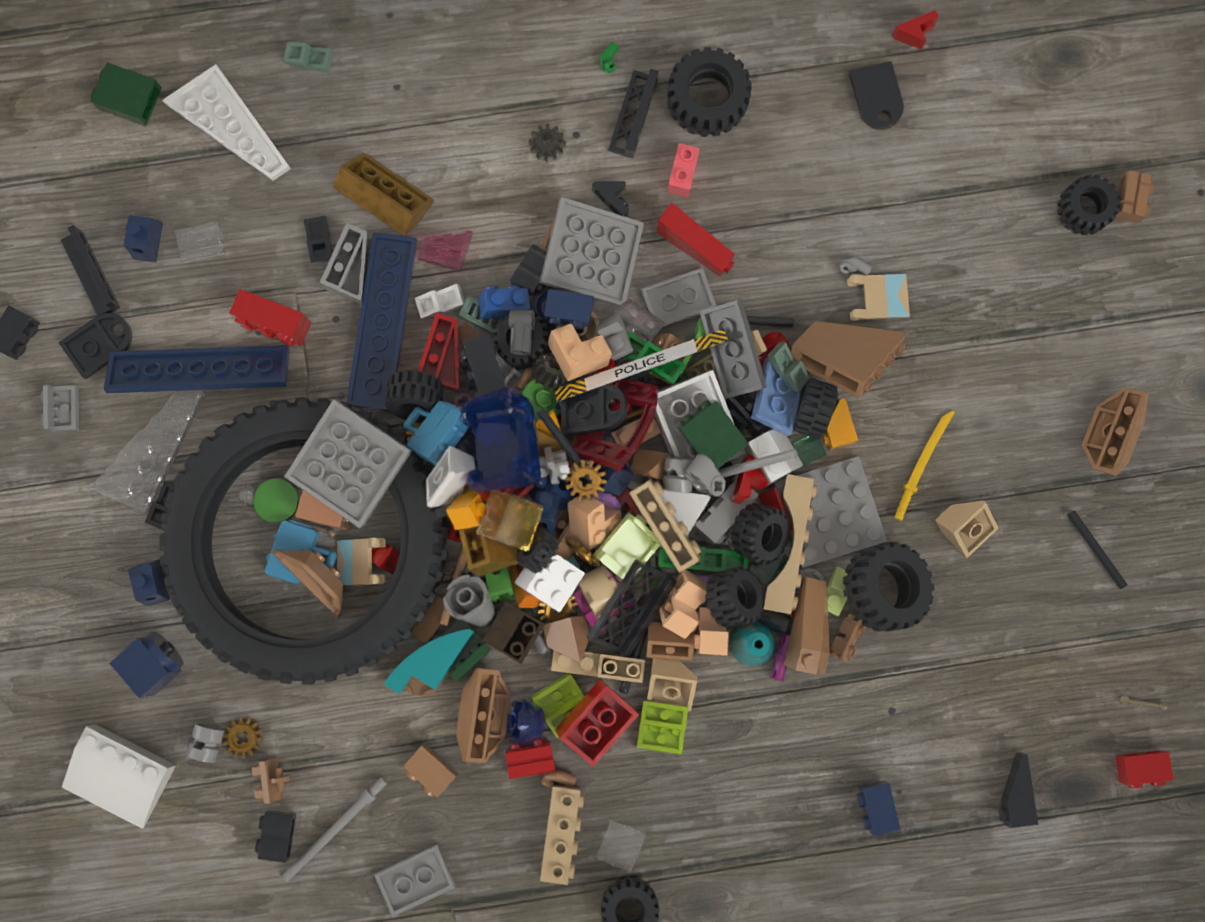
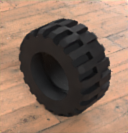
M704 47V51L699 49L692 50L691 56L685 54L681 57V63L677 62L675 64L673 73L670 74L667 103L668 108L672 110L671 115L673 119H679L678 125L683 129L688 127L691 134L695 135L696 132H700L701 137H707L708 133H712L713 137L720 136L722 130L724 133L731 131L732 126H737L741 122V118L744 117L751 97L752 82L749 80L750 74L748 69L743 70L744 63L740 59L736 61L734 59L735 55L731 52L728 54L723 53L724 49L717 47V51L711 50V47ZM713 78L725 85L729 92V98L720 106L705 107L692 99L689 94V86L698 79Z
M885 542L865 548L851 558V564H848L845 569L847 576L843 577V584L846 590H843L844 597L847 596L848 603L846 604L849 610L852 609L854 611L853 616L857 621L862 620L863 626L878 632L908 629L913 627L914 624H919L923 620V616L928 614L930 611L928 605L933 603L934 598L932 596L934 583H931V577L933 576L926 567L928 564L924 559L919 558L920 554L915 549L910 551L911 547L906 544ZM882 568L887 569L897 582L898 598L893 607L884 600L879 590L878 580Z

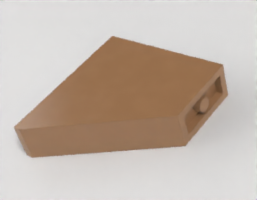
M815 321L792 345L791 354L795 361L802 360L807 371L859 398L864 391L868 392L871 389L875 379L879 380L885 367L892 365L895 356L901 355L906 345L903 343L906 333Z

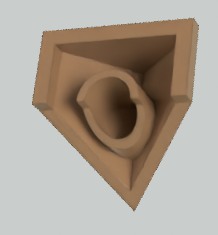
M637 449L634 452L633 473L649 477L650 479L656 478L657 481L663 482V476L667 474L664 470L665 457L669 456V453Z
M585 616L570 617L545 624L542 630L546 648L548 647L581 663L589 642L587 638L589 631Z

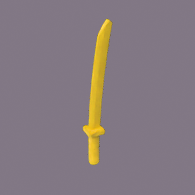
M954 411L942 416L934 429L908 483L903 485L904 493L894 519L903 520L911 496L918 490L916 486L944 430L955 414Z

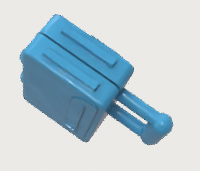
M439 401L430 413L421 407H416L403 424L404 429L414 433L407 443V447L419 457L436 466L448 447H455L461 437L464 436V433L471 425V421L466 414L462 413L460 408L448 402ZM421 415L425 416L426 419L418 429L413 427Z
M283 520L278 532L274 533L275 541L271 552L274 549H308L312 553L316 550L318 553L328 556L325 562L327 568L330 566L334 567L337 558L336 552L316 546L320 533L314 530L312 526L294 520ZM272 553L266 556L268 562L264 570L265 574L290 583L302 584Z

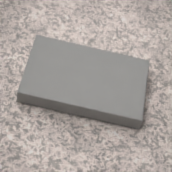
M703 267L640 289L655 331L699 316V311L717 306Z
M438 843L374 873V877L392 917L456 888Z

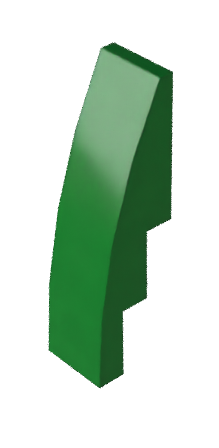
M630 331L627 332L634 352L623 356L627 360L632 362L662 351V349L651 342L642 340ZM676 359L647 371L674 385L686 365Z
M660 546L658 567L677 569L665 549ZM699 547L701 549V553H699L700 560L686 570L717 573L740 566L746 569L748 568V559L739 556L735 551Z

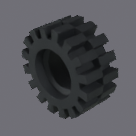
M541 527L536 528L535 531H530V535L527 534L525 536L526 540L520 543L522 546L518 548L517 551L519 553L516 555V558H518L517 562L536 574L537 572H542L543 568L546 569L548 563H552V557L556 556L557 553L555 551L559 548L557 538Z

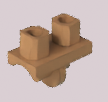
M278 758L264 760L252 766V776L254 778H261L262 786L255 788V799L264 801V804L282 800V791H285L284 782L290 780V775L283 776L282 767L279 768Z

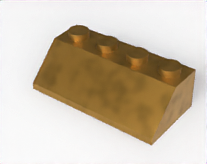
M362 153L340 166L333 188L343 196L348 197L358 204L359 207L367 210L376 216L378 220L385 222L402 235H406L418 225L434 202V199L366 153Z

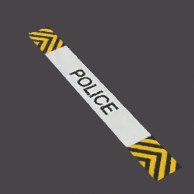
M724 329L559 387L555 389L556 400L558 402L726 342L728 341Z

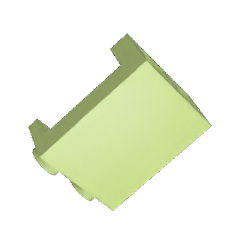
M628 512L593 555L623 580L635 559L646 563L662 544L654 531L646 527L648 522L639 514L634 517Z

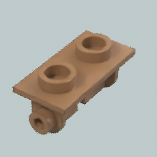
M851 614L844 617L839 632L846 636L841 638L836 635L830 648L831 656L839 658L842 655L840 659L847 663L848 659H852L856 651L854 645L857 639L861 638L865 632L866 627L862 625V620L856 622V618Z

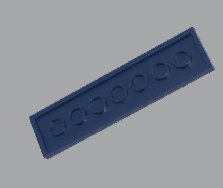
M373 233L346 401L351 406L387 411L384 405L387 385L390 376L398 372L417 238Z
M288 345L113 351L109 355L104 390L106 393L287 387L290 349Z

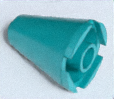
M758 621L737 626L731 634V652L735 659L744 665H761L774 652L775 639L773 633L767 626ZM756 640H758L759 642L757 648H755L754 646Z

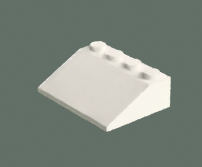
M713 370L658 390V404L654 417L662 432L661 434L670 456L695 459L697 456L676 427L680 425L679 420L689 413L693 415L697 412V406L707 399L709 401L717 400L733 422ZM742 449L728 461L746 454L745 449Z
M91 725L84 729L74 749L62 788L143 829L176 765L98 725Z

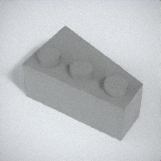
M346 222L319 282L321 288L362 305L367 231Z
M735 480L696 522L692 529L711 546L715 543L719 545L728 536L725 532L734 525L735 518L739 516L740 510L742 508L745 509L748 504L752 505V503L757 502L755 499L758 494L753 489L750 497L746 498L741 504L731 502L736 484Z

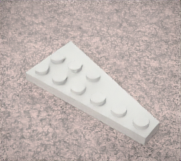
M216 64L162 100L168 107L272 181L291 169Z

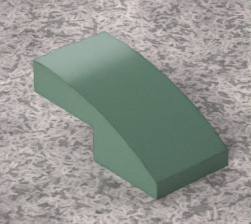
M287 42L283 62L303 69L329 73L334 52L329 48L310 47L307 43Z
M786 342L778 343L767 355L779 376L795 392H799L810 379L802 360H794Z

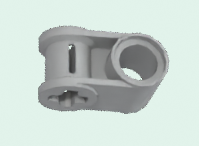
M698 454L685 471V476L690 480L697 492H709L712 496L718 497L725 490V480L711 459L705 455Z

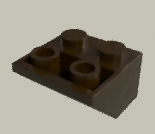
M506 601L482 641L522 664L545 624Z

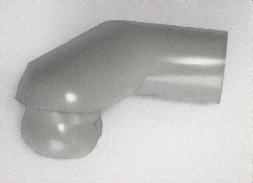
M542 630L533 646L537 653L544 655L551 653L552 649L546 648Z

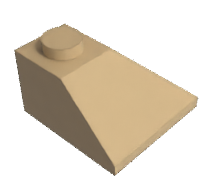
M983 500L951 505L935 520L942 534L965 558H968L999 529L987 503Z
M653 658L646 701L688 707V711H691L698 677L679 660Z

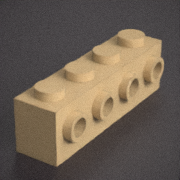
M650 479L633 489L630 495L680 573L700 560L699 553H701V549L695 540L691 542L686 535L689 533V530L682 520L678 522L674 514L677 512L670 501L666 502L661 495L664 491L659 482H653Z
M553 785L540 878L542 882L568 885L569 878L573 879L575 864H571L572 855H577L578 841L574 840L575 831L580 832L581 817H577L578 808H583L584 794H580V787Z

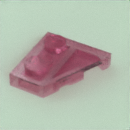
M468 230L465 231V234L458 235L449 233L443 234L440 237H425L418 255V261L461 272L473 236L472 231Z

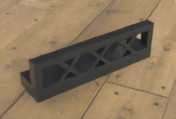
M650 69L649 74L633 70L609 145V152L633 159L658 81L659 71ZM636 78L646 80L645 88L637 90L634 85ZM637 97L640 101L639 107L631 111L628 102ZM631 116L633 126L625 131L622 121ZM625 136L627 140L625 150L614 147L616 140Z
M74 225L68 227L71 235L61 239V242L97 316L120 309L84 232Z

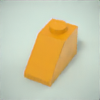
M845 398L840 399L836 403L828 428L821 437L824 446H828L829 450L858 441Z
M470 485L463 488L462 493L455 498L446 510L455 530L479 526L488 514L486 505L483 503L479 493Z

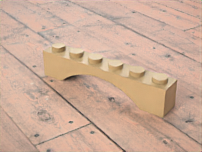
M787 474L785 477L782 499L788 508L792 521V547L784 568L766 586L763 605L765 610L791 614L792 610H796L798 597L794 596L795 588H800L802 574H798L799 565H804L806 552L802 551L803 542H808L810 531L806 529L807 520L811 521L813 515V507H810L811 498H815L817 492V485H814V479L790 474Z

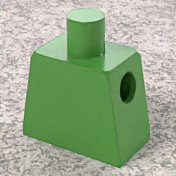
M509 567L504 568L497 575H495L497 571L485 575L490 597L495 604L516 599Z

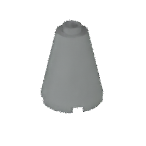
M463 575L449 584L448 592L443 602L445 609L452 617L480 627L492 625L496 618V611L488 588L479 577Z

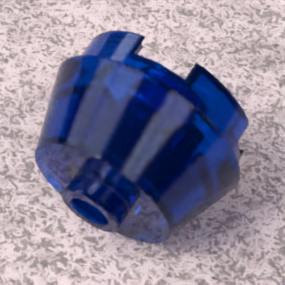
M526 699L521 701L514 700L511 703L512 707H514L513 713L507 716V733L512 735L509 742L517 743L520 746L540 740L546 725L543 708Z

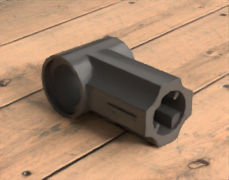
M510 310V352L520 356L531 354L532 330L535 328L534 310Z

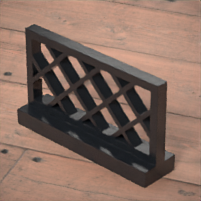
M635 559L590 630L587 638L592 642L619 651L623 656L629 658L677 581L664 570L656 569ZM639 568H642V575L635 578ZM643 582V588L636 591V585ZM630 589V594L623 597L624 592ZM631 601V607L623 610V605ZM617 608L618 614L610 617L612 611ZM618 621L619 626L611 630V624ZM605 628L606 633L597 637L600 630Z

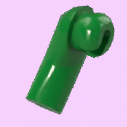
M611 42L599 56L601 69L608 74L616 69L613 56L619 50V47L614 42Z

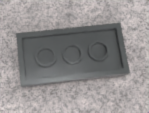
M742 298L699 311L706 335L724 329L728 341L710 347L724 399L767 388Z

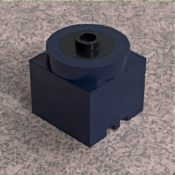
M152 631L145 638H137L109 664L138 698H143L145 696H155L182 671L180 667L184 663L175 647L160 634Z

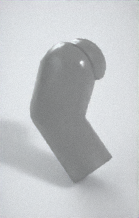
M857 257L843 260L839 266L840 271L844 274L859 271L864 275H868L873 267Z

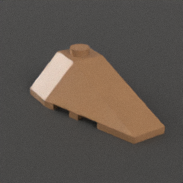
M804 577L785 656L786 659L783 665L801 672L825 675L830 654L827 584L825 581Z

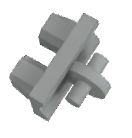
M551 446L545 447L546 458L538 457L534 459L531 464V471L533 475L539 478L546 477L550 473L551 483H559L558 476L570 474L565 451L552 452Z

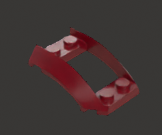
M626 378L613 382L614 386L625 394L628 403L645 407L634 433L625 446L601 440L605 431L579 434L577 436L578 441L574 444L573 448L582 460H592L594 463L614 468L616 474L620 472L637 450L650 427L658 404V387L655 385ZM615 401V402L612 404V406H611V410H612V411L615 410L617 401Z

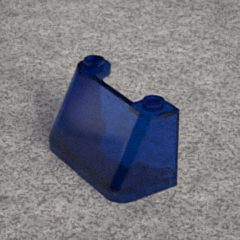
M506 386L461 404L462 422L474 430L477 469H473L468 473L467 484L470 490L480 493L531 486L541 481L535 413L533 405L527 397Z

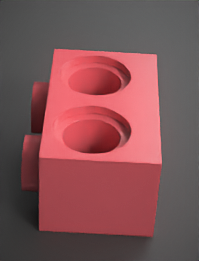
M681 143L678 144L667 193L689 197L700 148Z

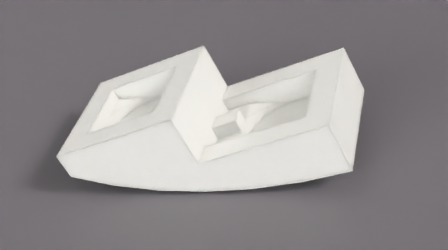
M458 284L440 291L433 290L415 298L421 319L433 317L436 313L443 314L463 307L465 303L461 287Z

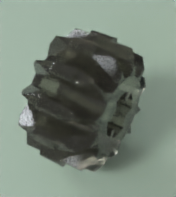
M547 123L546 129L539 125L538 132H531L533 138L529 139V145L532 146L530 151L531 153H536L538 160L544 156L545 162H548L549 157L556 161V154H563L562 148L566 146V141L562 140L564 133H558L557 126L550 129V124Z
M550 352L539 355L533 362L531 377L536 379L535 384H541L543 389L548 387L550 391H553L566 383L567 379L557 360Z

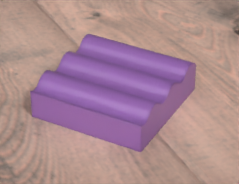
M597 492L599 497L595 499L604 503L605 507L620 511L622 504L610 493Z

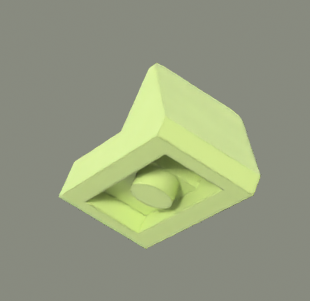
M836 566L827 585L828 612L839 617L847 600V596L844 597L843 590H846L843 584V577L847 576V573L838 566Z

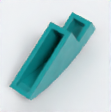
M466 629L450 633L420 647L402 661L390 674L384 685L397 694H401L414 676L432 689H438L475 631L473 629Z

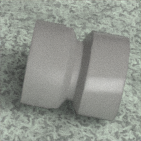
M666 456L664 470L667 474L663 476L662 489L672 492H692V483L686 478L685 471L694 459Z
M195 723L192 732L194 741L189 743L186 756L198 761L216 762L219 752L217 744L222 742L225 730L209 724Z

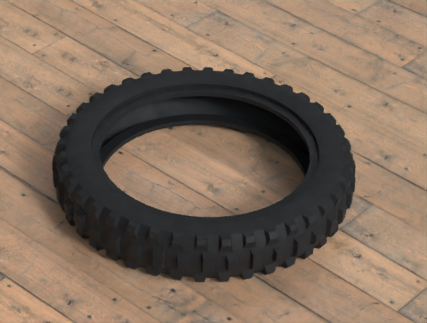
M296 397L292 403L287 400L275 401L274 406L271 407L259 405L253 407L250 414L243 412L234 417L233 423L229 425L224 423L214 430L215 435L213 437H206L198 446L199 451L196 454L191 453L183 464L186 469L177 473L174 482L175 489L169 492L165 503L168 511L162 513L161 528L164 529V534L159 536L160 551H164V555L160 557V565L162 566L163 573H167L164 582L168 595H174L171 602L178 614L184 615L182 621L186 625L185 627L190 633H197L195 638L207 650L212 649L211 652L217 656V659L223 663L230 662L229 665L245 674L250 671V674L257 675L258 679L265 681L271 679L280 681L282 684H292L293 681H301L302 685L315 684V681L318 680L331 682L337 680V675L345 673L349 677L359 673V668L362 666H374L378 663L380 656L391 655L397 650L396 644L398 642L407 640L413 634L411 629L414 625L423 622L427 616L424 611L427 607H430L431 603H434L437 596L434 592L435 588L439 586L440 582H443L445 575L441 568L445 566V561L448 558V551L444 550V546L447 544L449 529L444 527L446 518H438L435 509L443 506H427L426 479L431 470L426 465H423L424 463L420 457L412 451L388 487L395 500L401 524V549L398 564L383 596L361 619L347 628L324 637L297 639L281 636L259 627L246 618L230 601L218 579L212 554L213 527L219 506L233 482L253 463L274 451L296 445H305L331 404V401L324 398H319L317 402H311L305 397ZM340 401L342 404L353 410L349 403ZM365 409L353 410L407 447V438L400 431L394 433L390 430V423L382 418L379 420L373 419L371 412Z

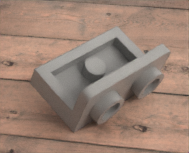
M43 385V391L40 395L43 404V413L41 414L43 428L51 432L79 431V387L76 385L54 387Z

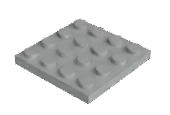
M561 197L539 283L571 293L591 295L595 300L623 308L627 299L644 223Z
M333 399L284 477L357 527L363 528L412 450L338 400Z
M859 456L796 475L814 479V485H817L816 496L811 498L810 507H813V515L811 521L807 520L806 529L810 531L808 542H803L802 551L806 552L804 565H800L801 568L887 542ZM785 479L773 483L775 488H779L781 497L783 495ZM784 503L785 508H786V511H787L788 516H789V519H790V522H791V524H792V521H791V517H790L788 508H787L786 504ZM793 529L789 531L791 540L793 539Z

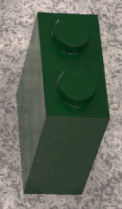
M107 62L105 68L100 72V80L97 87L91 93L90 102L98 110L146 127L162 87L153 78Z
M707 399L697 406L698 411L693 415L689 413L679 420L680 425L676 428L696 455L702 454L712 460L716 469H718L749 444L717 400L709 401Z

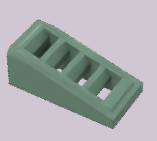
M468 296L459 313L460 319L495 335V329L492 328L495 319H490L488 324H485L486 319H481V317L477 320L476 317L480 311L479 301ZM473 305L475 306V309L472 315L470 316L468 315V313Z

